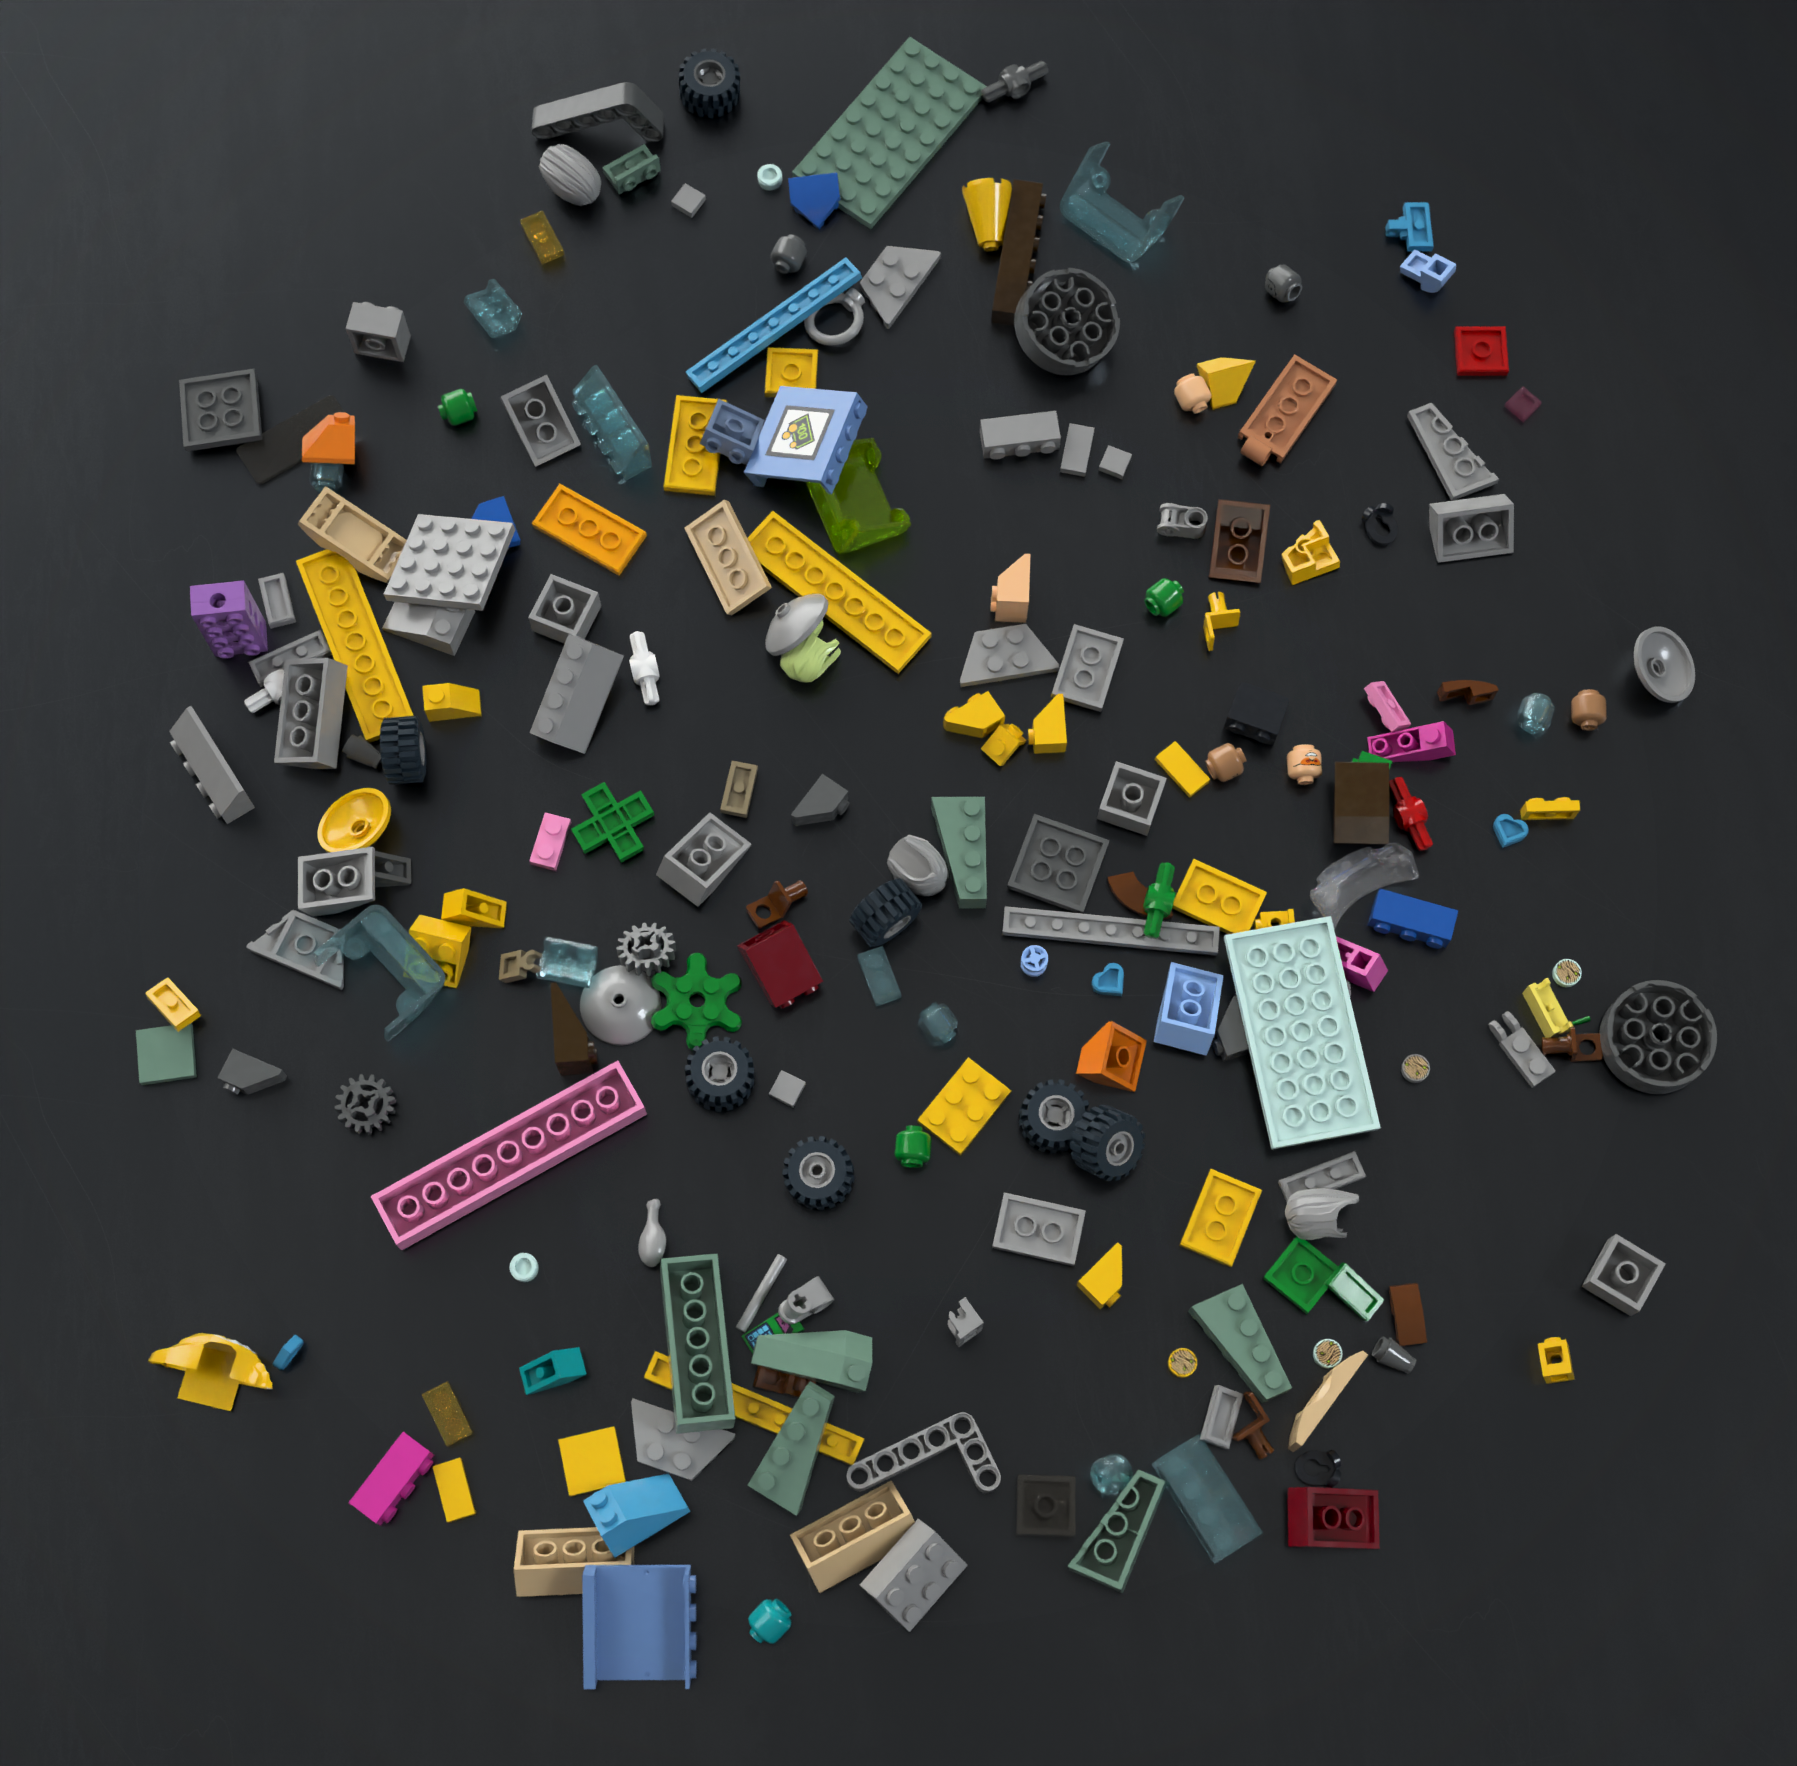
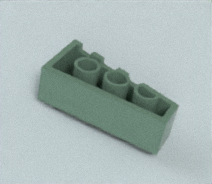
M931 797V810L943 847L958 907L986 908L985 797Z
M1243 1284L1191 1306L1188 1311L1194 1320L1196 1319L1206 1335L1221 1350L1222 1355L1233 1365L1239 1376L1262 1404L1292 1389Z
M811 1381L803 1390L748 1483V1486L796 1516L802 1509L806 1490L835 1398L834 1395Z
M1138 1470L1116 1499L1114 1505L1102 1518L1092 1535L1083 1544L1081 1550L1069 1563L1068 1569L1123 1594L1165 1490L1166 1482Z

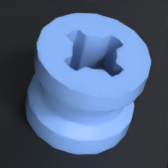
M1031 945L1027 947L1021 956L1020 965L1022 971L1031 977L1042 975L1047 967L1048 954L1041 946Z

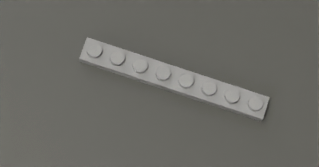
M1005 906L1002 935L1217 956L1220 927L1163 921L1159 937L1157 939H1150L1143 933L1146 920Z

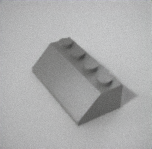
M568 634L530 733L552 743L586 753L624 655L578 636Z
M330 658L289 659L285 661L274 763L310 769L337 768L348 665Z
M192 706L186 708L169 731L174 738L170 743L178 756L184 754L187 761L183 765L192 777L196 774L200 780L196 786L205 798L209 795L213 801L209 807L218 819L222 816L228 824L255 807Z

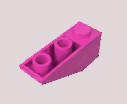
M1444 721L1367 737L1369 753L1392 762L1427 761L1456 755L1453 730Z

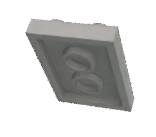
M1074 624L1051 697L1054 698L1057 694H1063L1065 702L1101 712L1124 639Z
M1004 1192L992 1248L1074 1266L1086 1210Z

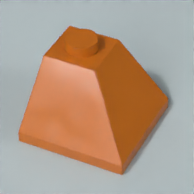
M344 412L326 416L302 437V462L355 464V416H350Z
M1108 1021L1082 1047L1076 1074L1093 1083L1135 1092L1147 1040L1113 1021Z

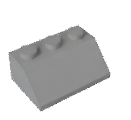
M1505 494L1429 504V528L1438 563L1514 553V504Z

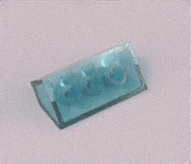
M597 364L592 366L573 389L575 401L572 402L576 413L579 416L583 414L587 420L584 423L591 435L596 434L599 441L597 443L604 455L608 453L611 457L610 464L617 475L621 473L625 481L652 467L649 445Z
M1199 1434L1157 1459L1152 1466L1159 1477L1166 1482L1167 1490L1210 1558L1216 1564L1263 1532L1207 1444L1200 1440L1201 1435Z

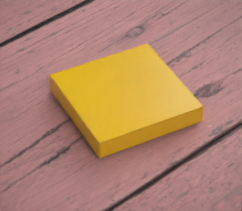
M768 348L765 397H776L780 386L816 389L818 350Z
M614 1426L558 1439L570 1497L598 1491L608 1485L626 1482Z

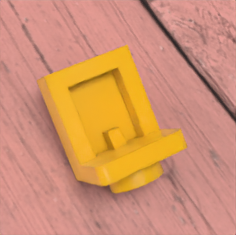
M1014 724L999 725L982 746L981 750L999 766H1003L1020 745H1024L1027 740L1022 737L1023 732Z

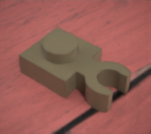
M517 950L502 954L499 980L509 983L526 979L527 971L533 973L541 971V967L535 965L534 961L537 958H541L542 954L535 950L528 952Z

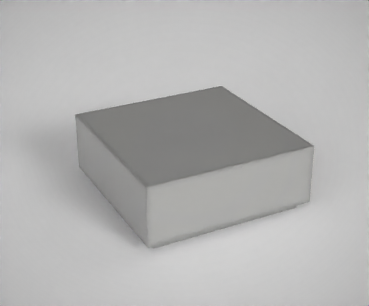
M685 183L672 199L671 205L692 218L705 202L706 196Z
M1108 445L1100 463L1099 471L1123 479L1132 454Z
M781 1070L769 1092V1096L794 1108L806 1082Z

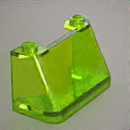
M874 438L854 440L848 454V459L842 468L839 481L832 494H828L820 483L806 482L831 543L838 554L850 553L903 534L911 526L909 516L904 509L894 508L891 510L874 471L881 460V451L877 447Z

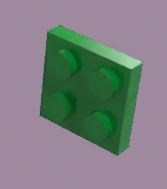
M1296 1236L1263 1279L1304 1313L1308 1314L1328 1289L1325 1283L1338 1266L1309 1242Z

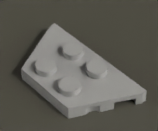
M886 246L860 281L861 291L865 297L869 298L871 306L875 312H878L887 329L892 326L941 259L939 251Z
M1027 624L977 631L974 633L961 674L960 687L1058 672L1059 664Z
M291 910L282 917L279 923L273 924L265 930L266 933L255 942L251 941L246 946L248 951L340 990L344 987L343 931L296 910Z
M632 1398L631 1406L637 1461L641 1464L692 1481L736 1437V1434L723 1429L676 1434L674 1412Z

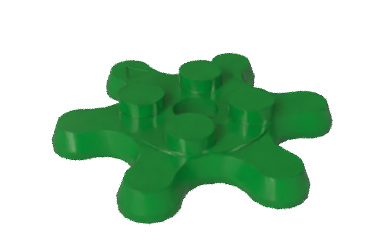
M698 952L690 954L687 958V972L682 977H673L667 972L661 971V973L656 972L651 979L652 986L664 993L667 998L666 1006L652 1015V1026L660 1031L666 1030L672 1025L682 1026L687 1032L686 1044L691 1050L696 1045L700 1048L702 1047L701 1041L706 1040V1032L710 1027L720 1026L728 1032H735L739 1030L742 1024L741 1017L729 1010L726 1005L727 997L741 988V978L735 973H728L721 978L711 977L706 971V957ZM695 993L701 995L705 1001L701 1007H694L689 1001V998Z

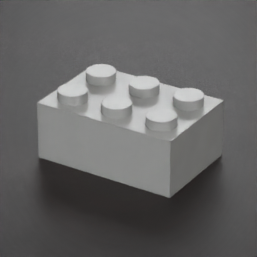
M917 1519L863 1580L860 1586L893 1619L910 1632L967 1567V1564L934 1530Z

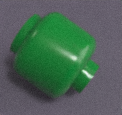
M458 389L442 395V405L438 406L442 420L448 419L452 426L471 421L474 418V412H477L471 392L466 393L464 389Z
M1163 578L1146 591L1145 605L1154 616L1167 617L1183 604L1182 594L1184 590L1177 581L1174 580L1172 582L1169 579Z
M906 1126V1130L896 1135L895 1158L904 1167L919 1168L930 1159L932 1139L928 1133L922 1132L923 1128L920 1126Z

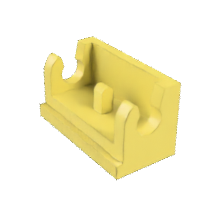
M1545 978L1539 984H1536V982L1530 984L1522 993L1545 1038L1558 1037L1569 1032L1570 1027H1574L1571 1021L1568 1022L1550 987L1551 982L1549 978Z

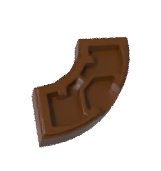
M1134 872L1107 877L1109 888L1115 898L1124 907L1126 906L1138 913L1139 916L1147 918L1148 914L1144 911L1143 905L1148 888L1137 880ZM1171 910L1170 915H1168V917H1165V918H1163V919L1172 918V917H1173L1172 910Z

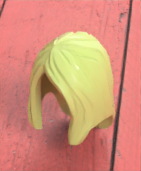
M823 620L802 643L781 655L780 666L791 679L805 683L812 682L823 674L840 655L841 651L838 647L830 657L827 656L838 646L839 642L836 639L826 643L817 637L823 628Z

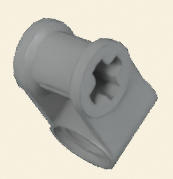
M1165 503L1160 506L1161 521L1157 526L1159 534L1198 539L1205 534L1208 517L1202 508L1181 506L1173 503ZM1199 521L1201 524L1195 526L1192 525L1190 522Z
M817 1276L788 1295V1298L779 1306V1316L788 1324H796L829 1306L834 1301V1298L820 1277Z

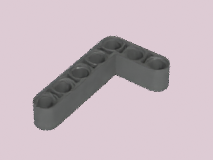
M623 82L534 107L531 133L537 138L547 139L624 119L643 139L656 142L663 138L664 113L637 85Z

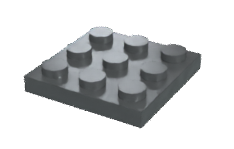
M255 369L179 380L183 446L186 452L262 440L258 379Z
M1034 814L1007 888L1072 912L1083 914L1110 840Z

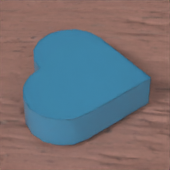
M1507 814L1497 816L1493 822L1494 832L1502 848L1522 841L1529 831L1528 825L1524 821L1514 820Z
M1117 963L1106 965L1103 972L1094 975L1091 983L1092 989L1098 994L1122 996L1123 968Z
M295 1334L282 1347L272 1365L280 1371L284 1370L300 1350L304 1340Z

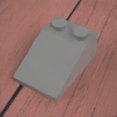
M547 375L500 397L535 467L581 445Z
M394 602L382 629L455 656L475 610Z
M709 813L663 857L656 875L698 907L728 875L750 848L751 843L713 814Z
M374 847L298 857L299 910L314 917L340 913L375 900Z

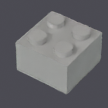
M353 302L346 331L354 353L404 362L411 335L403 311L391 306L387 308L375 306L369 302Z
M551 574L528 617L532 631L564 644L568 634L585 639L601 608L599 594L594 590Z
M1116 761L1099 808L1097 819L1147 836L1167 778Z
M1615 1234L1605 1243L1582 1287L1629 1316H1633L1641 1310L1666 1263Z

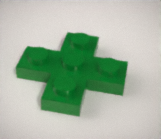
M605 782L581 794L593 817L573 827L571 831L584 854L609 842L622 863L644 850V846L633 830V827L654 816V811L641 790L619 803L616 802Z

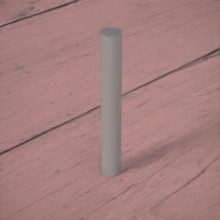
M777 1254L739 1320L736 1326L738 1330L744 1333L747 1331L787 1261L782 1255Z

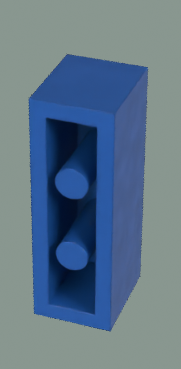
M1379 889L1374 898L1368 926L1374 927V930L1379 933L1388 934L1391 932L1399 934L1402 939L1407 941L1420 940L1426 942V945L1432 948H1446L1452 938L1458 910Z

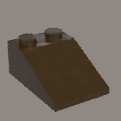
M1335 762L1334 843L1389 844V763Z
M556 982L551 983L554 1054L558 1071L561 1076L594 1073L593 1065L598 1064L597 1048H595L594 1041L589 1040L585 1029Z

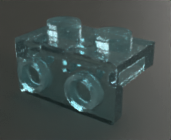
M495 279L489 280L485 290L466 295L463 302L491 338L516 331L522 316L519 307L514 304L503 287Z
M545 937L544 951L538 965L541 967V971L537 972L536 978L590 988L598 964V947L559 938Z

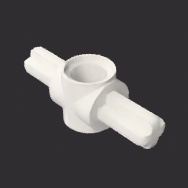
M636 631L629 637L633 655L629 659L634 683L641 687L644 703L646 705H655L659 702L656 681L660 677L655 654L648 651L645 634Z
M276 670L269 674L264 680L263 685L265 688L245 699L244 703L251 713L258 711L273 701L275 704L281 705L284 670Z

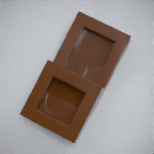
M1455 680L1442 682L1437 694L1440 702L1465 696L1467 704L1472 705L1493 700L1498 692L1497 685L1482 681Z
M1410 1283L1389 1286L1391 1314L1395 1320L1397 1343L1400 1346L1427 1343L1418 1284Z
M757 1366L753 1387L799 1398L810 1381L814 1384L816 1382Z

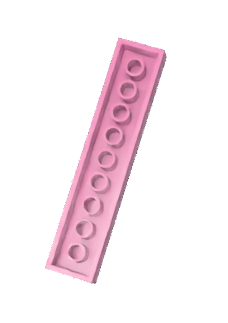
M616 1061L372 1195L371 1198L395 1244L402 1251L642 1118L647 1113L619 1061Z

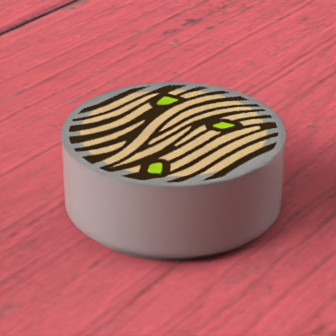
M1418 1054L1408 1056L1401 1065L1403 1077L1411 1083L1422 1082L1430 1072L1429 1062L1425 1057Z

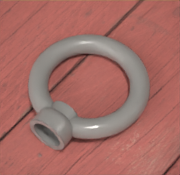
M850 288L846 294L841 293L827 303H842L848 311L853 312L854 320L849 329L838 335H825L819 332L814 324L815 315L819 311L817 310L804 320L805 329L813 340L823 345H840L848 342L858 334L863 325L864 314L861 306L865 303V300L854 288Z

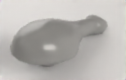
M659 1199L649 1200L646 1204L648 1210L647 1222L638 1244L639 1256L642 1262L649 1267H654L660 1262L666 1246V1236L658 1222V1211L661 1205Z

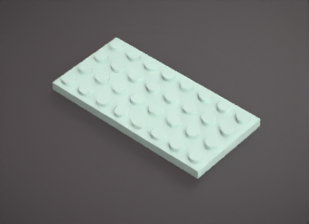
M1331 916L1225 935V946L1271 1150L1379 1130L1381 1127Z

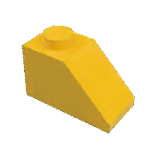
M452 683L423 686L424 711L429 722L482 716L480 691L478 689Z
M1057 694L1035 717L1032 729H1028V745H1033L1034 754L1066 751L1067 737L1063 694Z
M465 888L444 893L441 919L465 926L504 928L507 902Z
M1118 1242L1077 1283V1287L1099 1309L1105 1304L1110 1308L1121 1297L1118 1292L1122 1287V1246Z

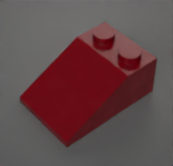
M1321 1487L1288 1488V1547L1380 1549L1378 1490Z

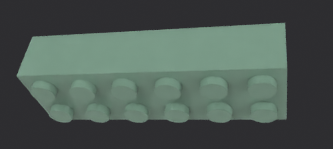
M718 1254L663 1258L660 1264V1276L676 1434L733 1428L735 1411Z

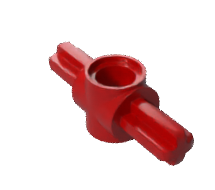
M1402 777L1390 780L1389 787L1397 802L1393 808L1397 825L1400 829L1410 831L1419 851L1430 848L1433 842L1424 825L1428 820V813L1423 801L1420 798H1416V796L1411 797Z

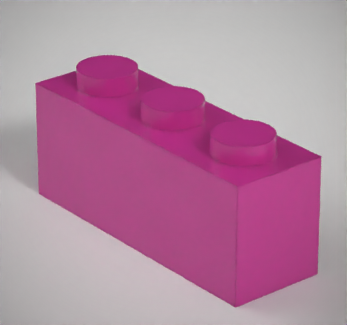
M402 1432L349 1503L376 1524L381 1526L383 1522L388 1523L397 1512L395 1506L400 1499H406L414 1490L415 1485L413 1482L419 1474L423 1476L433 1464L431 1459L434 1454L408 1434Z

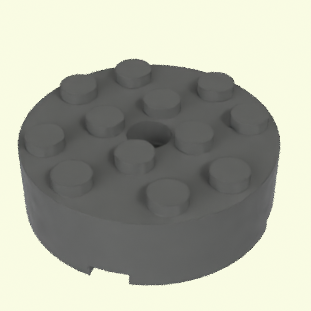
M1068 268L1046 272L1028 288L1016 308L1014 325L1021 348L1036 365L1054 374L1075 375L1091 369L1111 350L1117 340L1120 318L1117 315L1115 298L1102 281L1086 271Z
M1664 980L1638 983L1620 995L1608 1008L1602 1019L1599 1031L1602 1056L1612 1073L1623 1083L1635 1090L1649 1094H1666L1680 1090L1690 1084L1709 1066L1715 1054L1717 1030L1710 1010L1704 1007L1696 998L1697 995L1680 984ZM1653 1032L1658 1033L1662 1037L1663 1041L1660 1042V1040H1658L1655 1037Z

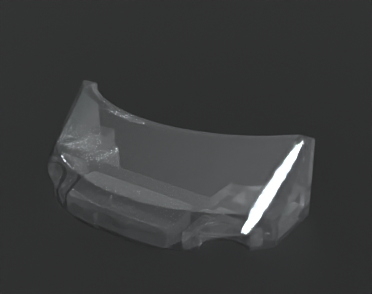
M1389 843L1380 849L1366 847L1352 852L1331 864L1316 879L1317 887L1310 891L1311 901L1322 917L1331 916L1335 929L1344 912L1363 896L1393 883L1417 879L1419 874L1413 854L1398 843Z

